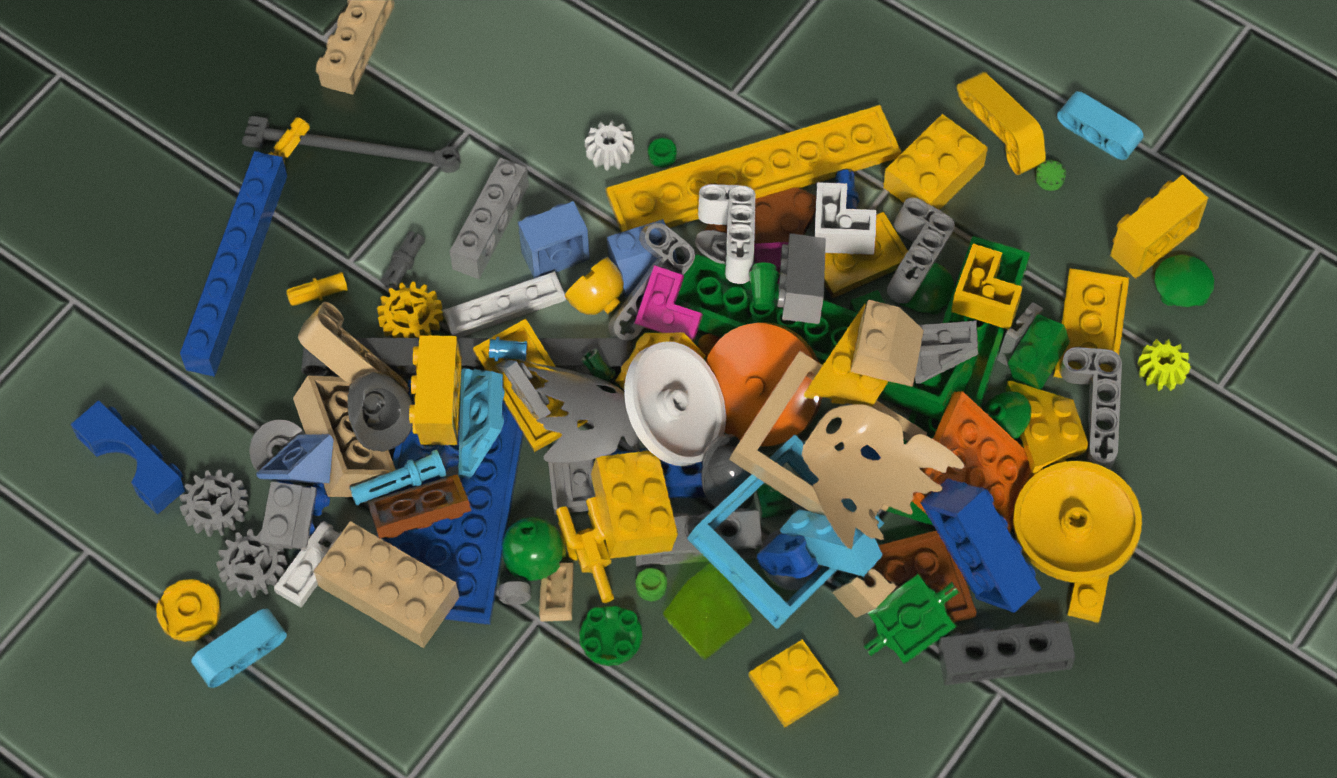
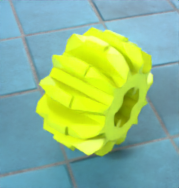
M1156 339L1153 341L1152 346L1146 345L1143 348L1142 354L1138 358L1137 364L1140 367L1139 377L1147 378V386L1153 383L1157 384L1158 392L1162 390L1164 385L1172 391L1176 384L1182 385L1185 382L1186 375L1189 374L1191 368L1190 364L1187 363L1189 353L1181 352V344L1175 347L1171 346L1170 339L1166 340L1163 345Z

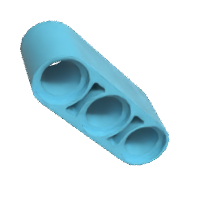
M1075 92L1057 113V118L1064 127L1119 160H1126L1144 138L1142 130L1136 124L1082 92Z
M262 609L200 649L191 659V663L210 688H215L277 648L286 639L287 633L269 609Z

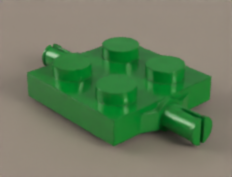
M918 574L887 596L876 609L867 612L876 624L879 634L870 642L864 644V648L869 650V655L873 656L887 645V647L895 651L903 664H906L940 640V638L954 630L957 625L947 613L946 605L944 604L960 593L957 588L952 590L956 587L954 583L950 582L949 585L936 593L929 588L921 575Z

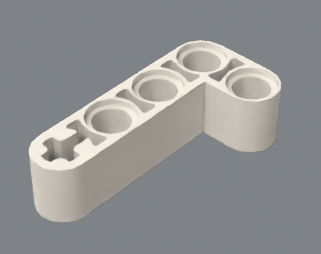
M708 184L699 190L698 218L707 224L727 225L726 278L730 282L737 284L749 282V272L752 271L754 261L755 191L748 186Z

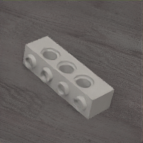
M499 158L450 250L453 270L480 279L529 186L527 167Z
M737 509L714 531L742 559L757 558V554L762 546L759 510ZM712 511L704 512L702 515L673 514L678 535L672 551L636 555V567L709 562L687 537ZM725 530H732L736 534L732 537H726L721 533Z

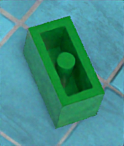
M1037 314L1008 362L1015 381L1040 390L1043 388L1070 343L1064 324Z

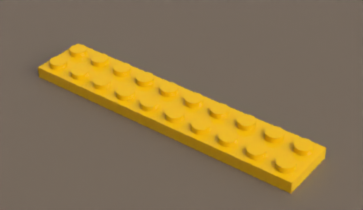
M878 105L606 188V195L621 232L659 220H664L665 225L671 228L699 219V190L705 185L748 186L755 191V199L794 187L802 188L835 178L837 172L848 169L850 172L894 160L901 154V149L881 106Z

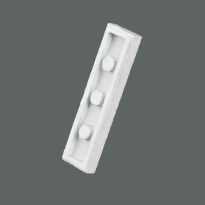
M554 271L442 311L451 335L460 338L566 301V298Z

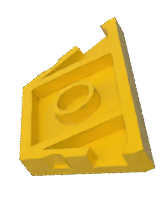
M865 304L803 394L804 397L813 399L814 396L831 398L832 403L843 405L847 403L853 405L864 404L872 407L887 385L888 381L850 372L861 317L866 307Z
M1008 381L1006 392L1021 393L1028 399L1031 405L1030 422L1020 437L1032 475H1035L1043 467L1051 463L1065 462L1070 457H1077L1086 452L1088 441L1073 399L1014 381Z

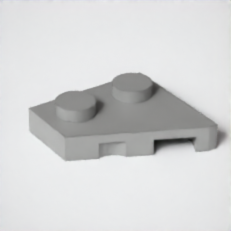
M1032 302L1018 318L1015 328H1010L1007 331L997 359L998 361L1008 366L1010 358L1037 314L1041 315L1042 307Z
M976 321L919 325L924 331L915 373L916 384L922 383L978 355Z
M504 359L495 365L500 374L505 373L512 384V390L535 419L545 418L550 414L547 405L550 404L545 394L535 390L529 381L533 377L524 363L518 364L517 361Z

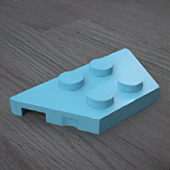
M463 368L461 371L459 477L470 479L502 430L504 424L502 400L505 394V390L502 387L503 374Z

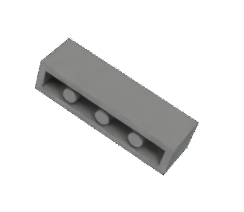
M790 234L788 245L782 244L777 307H783L782 320L820 323L824 298L826 238Z

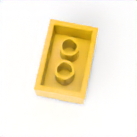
M942 114L885 169L883 188L903 203L908 198H918L940 210L984 167L988 147Z
M1183 174L1174 182L1169 180L1162 186L1159 194L1154 198H1146L1132 215L1126 214L1121 218L1116 226L1118 230L1112 240L1114 244L1110 256L1135 279L1138 278L1199 228L1208 197Z
M419 335V346L413 347V365H416V375L411 377V393L414 394L415 405H410L409 421L413 423V434L418 435L421 445H458L462 356L457 336Z
M650 451L607 455L596 458L591 478L610 559L672 551L678 533L660 459Z

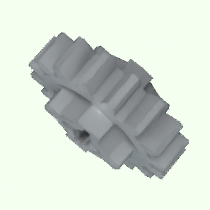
M218 469L216 475L211 476L209 470H206L205 478L200 479V477L195 475L193 477L195 484L193 486L190 484L184 486L188 494L180 495V500L183 504L180 510L182 515L185 516L184 519L187 525H193L196 533L199 534L205 529L207 536L211 537L213 531L218 530L219 534L223 536L224 528L229 527L234 531L236 529L234 525L236 520L244 522L245 519L242 512L249 511V506L246 502L249 496L247 491L243 490V482L241 480L235 481L233 473L230 472L224 477L222 470Z
M248 529L246 537H242L237 532V540L235 542L228 539L225 541L228 550H219L218 552L222 560L216 562L218 570L221 571L219 573L221 581L227 582L226 586L230 592L237 588V592L241 597L246 591H250L252 598H255L257 590L260 589L265 595L268 594L267 586L270 584L275 586L278 582L276 577H282L285 573L284 568L281 567L287 565L286 557L283 555L285 553L284 549L261 545L262 530L258 536H254L252 529Z

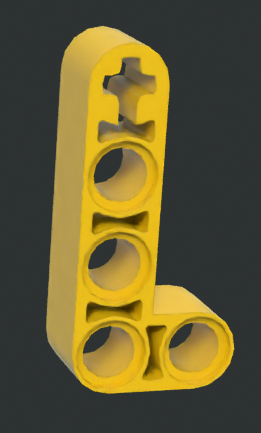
M982 72L957 85L958 95L963 104L1005 144L1007 161L1015 174L1020 175L1045 162L1044 135L1040 124L987 73Z

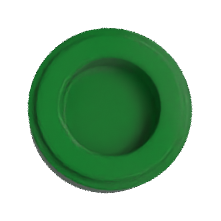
M657 138L649 144L648 159L652 165L666 168L676 161L677 148L670 139Z

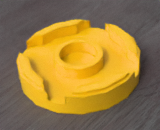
M180 580L168 586L163 592L164 595L158 600L156 606L157 619L163 631L176 640L187 642L205 637L217 626L221 616V604L217 594L211 586L201 583L200 580Z

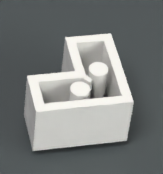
M817 182L815 237L826 238L825 253L874 255L876 210L846 209L847 184Z

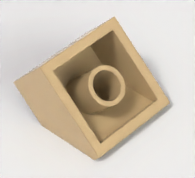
M868 300L861 317L850 372L912 387L924 330L900 307Z

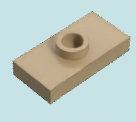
M573 562L559 563L560 568L555 573L541 579L540 622L572 620Z

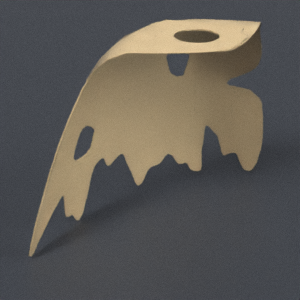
M864 404L841 406L827 412L805 442L802 451L803 459L809 469L819 478L813 484L819 504L833 530L849 549H852L855 528H858L869 538L884 540L883 534L869 515L870 509L879 512L880 506L885 504L911 515L910 502L913 500V492L927 494L930 491L940 492L943 489L919 468H932L942 473H946L948 466L958 469L964 468L961 459L952 451L924 434L915 435L907 444H904L901 424L895 418ZM840 417L842 420L840 428L833 434H827L826 428L828 423L832 419ZM843 442L844 448L841 451L835 450L834 447L838 443ZM868 445L875 449L881 458L875 461L869 460L862 456L861 448ZM842 499H852L857 506V510L853 513L848 512L841 502Z

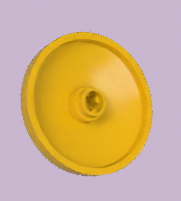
M1067 461L1048 466L1028 480L1016 500L1013 528L1016 541L1022 548V553L1037 569L1059 580L1083 583L1105 578L1118 571L1128 562L1135 552L1140 539L1142 514L1134 492L1119 475L1098 464L1084 461Z

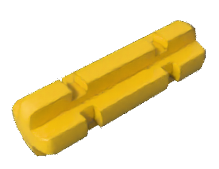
M299 117L295 118L290 125L292 128L286 130L275 145V151H271L269 154L283 157V159L285 157L288 158L301 141L300 136H304L309 130V124Z

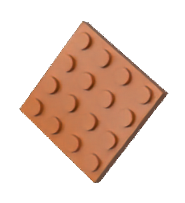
M963 391L953 392L933 440L939 442L960 458L964 468L958 469L948 466L946 473L932 468L919 469L938 485L948 478L958 482H965L978 488H985L994 499L993 505L995 509L1007 521V530L1010 533L1018 495L1028 480L1034 476L1032 475L1025 449ZM932 491L927 494L913 492L912 502L923 512L925 510L920 502Z

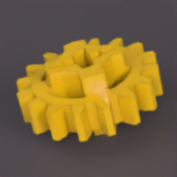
M415 282L411 283L410 288H406L403 283H400V290L395 291L393 288H389L390 297H381L382 306H377L378 321L380 327H383L385 336L392 334L393 338H419V335L432 336L431 329L439 331V321L443 320L441 300H437L435 290L428 293L426 284L418 289Z

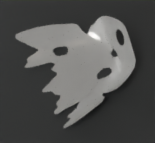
M536 363L533 364L555 371L528 367L529 370L537 372L538 376L549 381L545 383V387L537 388L536 391L563 401L564 405L561 409L569 412L567 416L537 419L539 423L543 424L545 429L562 434L543 456L546 462L570 463L612 454L616 451L622 436L628 445L632 446L636 452H640L639 437L630 422L623 390L606 380L577 371ZM596 385L608 386L614 389L617 393L605 392L603 390H600ZM579 420H591L594 423V428L580 430L577 427V422Z

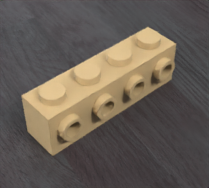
M348 0L346 11L341 12L338 18V28L335 34H331L328 39L327 51L324 57H320L317 62L316 72L319 74L321 86L354 94L394 8V0Z

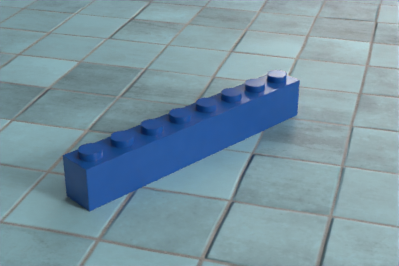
M254 151L180 352L186 371L214 377L217 373L287 178L283 157Z

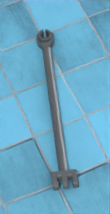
M251 116L249 117V126L246 127V136L243 137L242 143L248 147L263 149L265 139L279 141L286 131L269 128L268 118ZM312 134L301 135V141L298 143L300 145L431 163L445 173L457 171L461 163L459 152L452 147H444L440 151L429 152ZM447 156H453L450 159H445Z

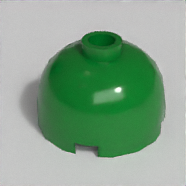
M526 517L513 523L506 531L501 544L504 563L509 572L515 577L517 575L526 576V579L529 581L543 579L555 573L560 568L559 562L563 556L564 559L566 556L565 543L560 531L553 523L541 517Z

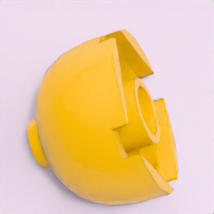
M606 257L591 268L592 271L585 277L581 276L565 293L564 297L576 310L586 315H596L602 311L609 314L621 303L618 297L624 288L623 276L610 258Z

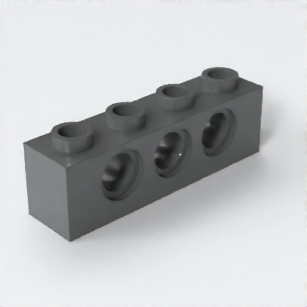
M1047 620L1039 625L1029 627L1025 624H1016L1008 629L995 631L993 628H984L974 634L963 635L961 632H953L940 638L938 646L944 685L1072 669L1075 660L1068 622L1058 623L1057 620ZM1030 643H1040L1045 649L1042 651L1034 650ZM1005 646L1010 648L1013 653L1005 655L998 648ZM970 650L977 651L981 658L972 659L966 652Z

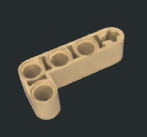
M323 302L303 323L298 334L300 343L349 385L357 377L367 372H375L390 376L398 381L406 389L407 393L409 392L408 384L401 376L341 327L344 317L331 303Z

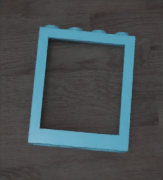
M794 434L770 459L780 466L787 462L808 484L813 486L819 478L811 472L803 459L802 451L805 441L800 440ZM751 475L693 529L687 539L778 629L837 569L823 566L785 602L714 531L765 483ZM846 498L841 500L845 508L852 512L857 510V506L852 499ZM877 513L875 519L879 520L877 527L880 529L884 522Z

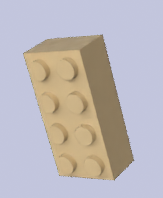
M351 521L313 571L320 588L422 648L426 646L459 599L455 581L384 540L379 539Z

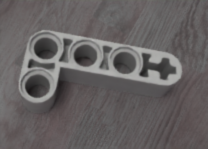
M918 198L906 199L894 221L896 231L914 242L887 287L889 297L898 303L904 304L912 300L955 228V223L951 217Z
M662 223L647 225L640 232L639 240L641 245L657 259L611 318L608 330L613 338L629 341L637 337L644 328L634 323L635 319H631L627 324V328L630 330L629 333H620L622 327L619 325V322H627L632 315L637 316L639 309L636 306V300L640 295H644L654 266L684 275L695 259L693 247ZM652 229H657L661 233L662 240L658 245L650 242L649 233ZM677 247L682 249L685 254V259L681 264L676 263L672 257L673 251Z
M1073 347L1064 354L1060 375L1069 383L1090 385L1086 460L1110 470L1118 454L1122 361L1120 356L1112 350ZM1075 361L1080 363L1083 368L1078 370L1072 369L1068 363ZM1108 364L1112 367L1113 371L1105 372L1100 369L1099 365ZM1101 392L1108 393L1112 400H1101L1097 394ZM1099 421L1107 422L1111 429L1102 430L1096 423ZM1104 443L1105 459L1101 458L1100 453H1098L1100 445Z

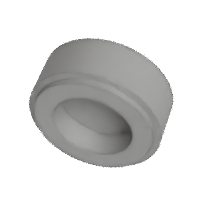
M513 581L499 586V600L504 604L519 605L531 599L530 585L525 582Z

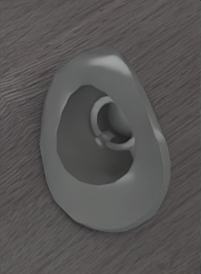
M367 372L357 377L349 387L348 415L354 434L360 444L369 450L384 452L399 446L406 440L413 428V423L409 421V409L413 403L406 389L398 381L386 374Z
M726 434L715 438L706 450L701 469L702 488L706 498L715 508L752 475L729 460L740 442L734 434ZM755 492L737 509H748L754 499Z

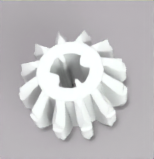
M613 120L609 123V126H605L600 122L598 129L590 128L589 137L585 139L586 156L588 160H593L596 168L603 164L606 171L613 165L619 170L621 162L629 163L630 155L634 152L633 135L631 131H626L624 124L615 127Z

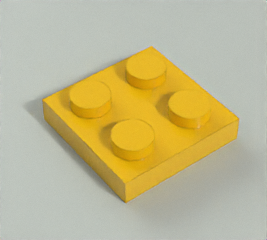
M803 639L749 672V678L784 727H787L832 699L839 692V689Z

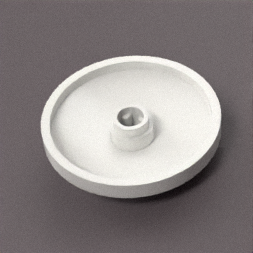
M660 342L643 349L635 356L626 374L624 396L627 413L637 436L652 454L666 463L676 466H688L703 461L706 450L715 438L724 435L726 425L724 397L713 371L700 355L689 347L677 342Z

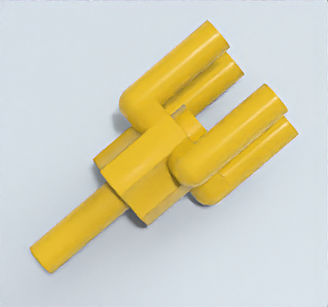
M591 497L586 500L593 528H587L576 533L567 506L558 508L556 514L570 559L578 560L583 573L590 572L593 574L602 603H608L614 600V596L604 568L610 565L612 561L608 553L596 497Z

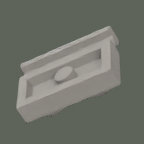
M593 459L570 463L548 462L554 515H557L556 510L563 506L568 507L569 513L589 511L586 500L596 497L591 478L594 465Z
M270 483L260 538L261 545L287 549L297 548L307 551L317 495L316 487L306 488L294 484Z

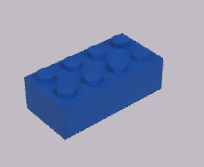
M947 478L940 484L943 489L940 492L932 491L920 502L976 599L1015 613L1041 589L1035 579V570L1023 558L1021 554L1022 548L1007 530V521L995 509L992 495L985 488H978L965 482H958Z

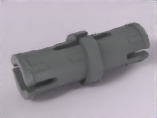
M408 232L400 249L394 251L391 256L392 262L380 279L383 285L388 287L392 283L390 288L396 290L407 270L412 269L415 264L414 258L425 243V239L420 234H417L414 239L415 232Z

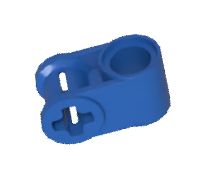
M778 534L757 554V561L761 568L773 576L781 575L796 579L803 578L813 573L818 567L817 560L810 556L805 547L807 542L804 536Z

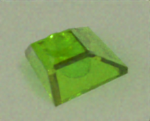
M711 563L684 584L663 612V617L704 661L753 621L732 584Z

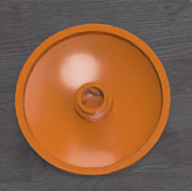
M756 322L731 330L714 345L706 359V363L718 380L724 397L726 409L725 433L734 434L741 441L799 351L819 363L812 348L796 332L779 324ZM807 376L804 378L761 446H773L784 443L794 434L797 436L811 424L822 401V397L814 396L813 399L803 396L813 381Z

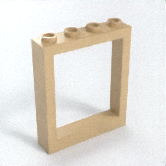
M799 351L729 460L806 510L825 515L813 486L757 451L804 378L807 376L813 380L823 366ZM876 400L872 408L895 418L901 424L903 439L907 443L915 435L928 434ZM882 504L880 509L886 511L889 506ZM870 509L869 515L874 523L878 525L879 520L875 519L878 512Z

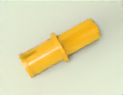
M339 272V274L316 280L315 277L313 282L287 290V297L291 306H295L318 298L319 301H322V297L344 290L347 291L348 288L343 273Z

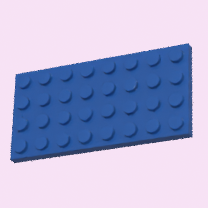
M409 380L408 395L410 396L413 405H415L414 394L411 393V380ZM503 400L502 415L504 417V424L500 434L470 479L459 477L472 511L466 512L456 519H443L434 522L427 528H414L404 531L401 535L394 538H381L456 582L459 599L445 617L447 620L491 624L503 556L501 544L508 528L524 437ZM460 409L458 445H421L418 435L413 434L412 428L406 440L395 447L393 456L395 469L405 467L404 463H407L410 459L416 461L431 455L432 451L437 450L442 459L446 476H435L422 481L421 485L458 474ZM410 484L400 489L389 492L386 495H390L416 486H412V484Z

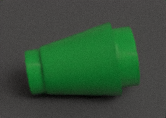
M756 263L752 266V271L749 272L754 308L757 310H770L773 307L779 273L776 271L774 264Z

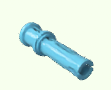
M434 450L431 452V455L416 461L410 459L407 463H404L405 467L349 487L355 504L360 505V503L410 484L412 486H420L422 481L438 475L440 477L446 476V471L438 451Z

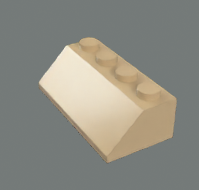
M308 375L293 400L306 435L330 434L334 439L330 483H323L328 497H352L349 487L396 470L389 450L384 452L369 450L363 447L357 440L348 415V392L350 385L341 377Z

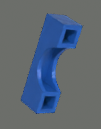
M98 400L70 424L76 437L96 457L112 452L124 453L133 457L137 461V470L131 481L137 496L158 515L185 491L181 481L184 477L183 474L173 463L167 465L162 461L163 456L154 445L150 444L147 446L141 441L143 439L142 435L134 426L129 425L126 427L121 422L123 418L112 406L106 408Z

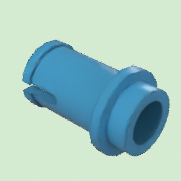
M500 337L490 339L489 358H495V361H498V358L526 361L527 341L499 340Z

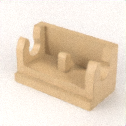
M870 569L867 572L874 579V586L869 588L865 585L864 581L855 577L849 579L850 582L838 586L832 592L855 618L876 609L896 588L893 582L889 584L875 569Z

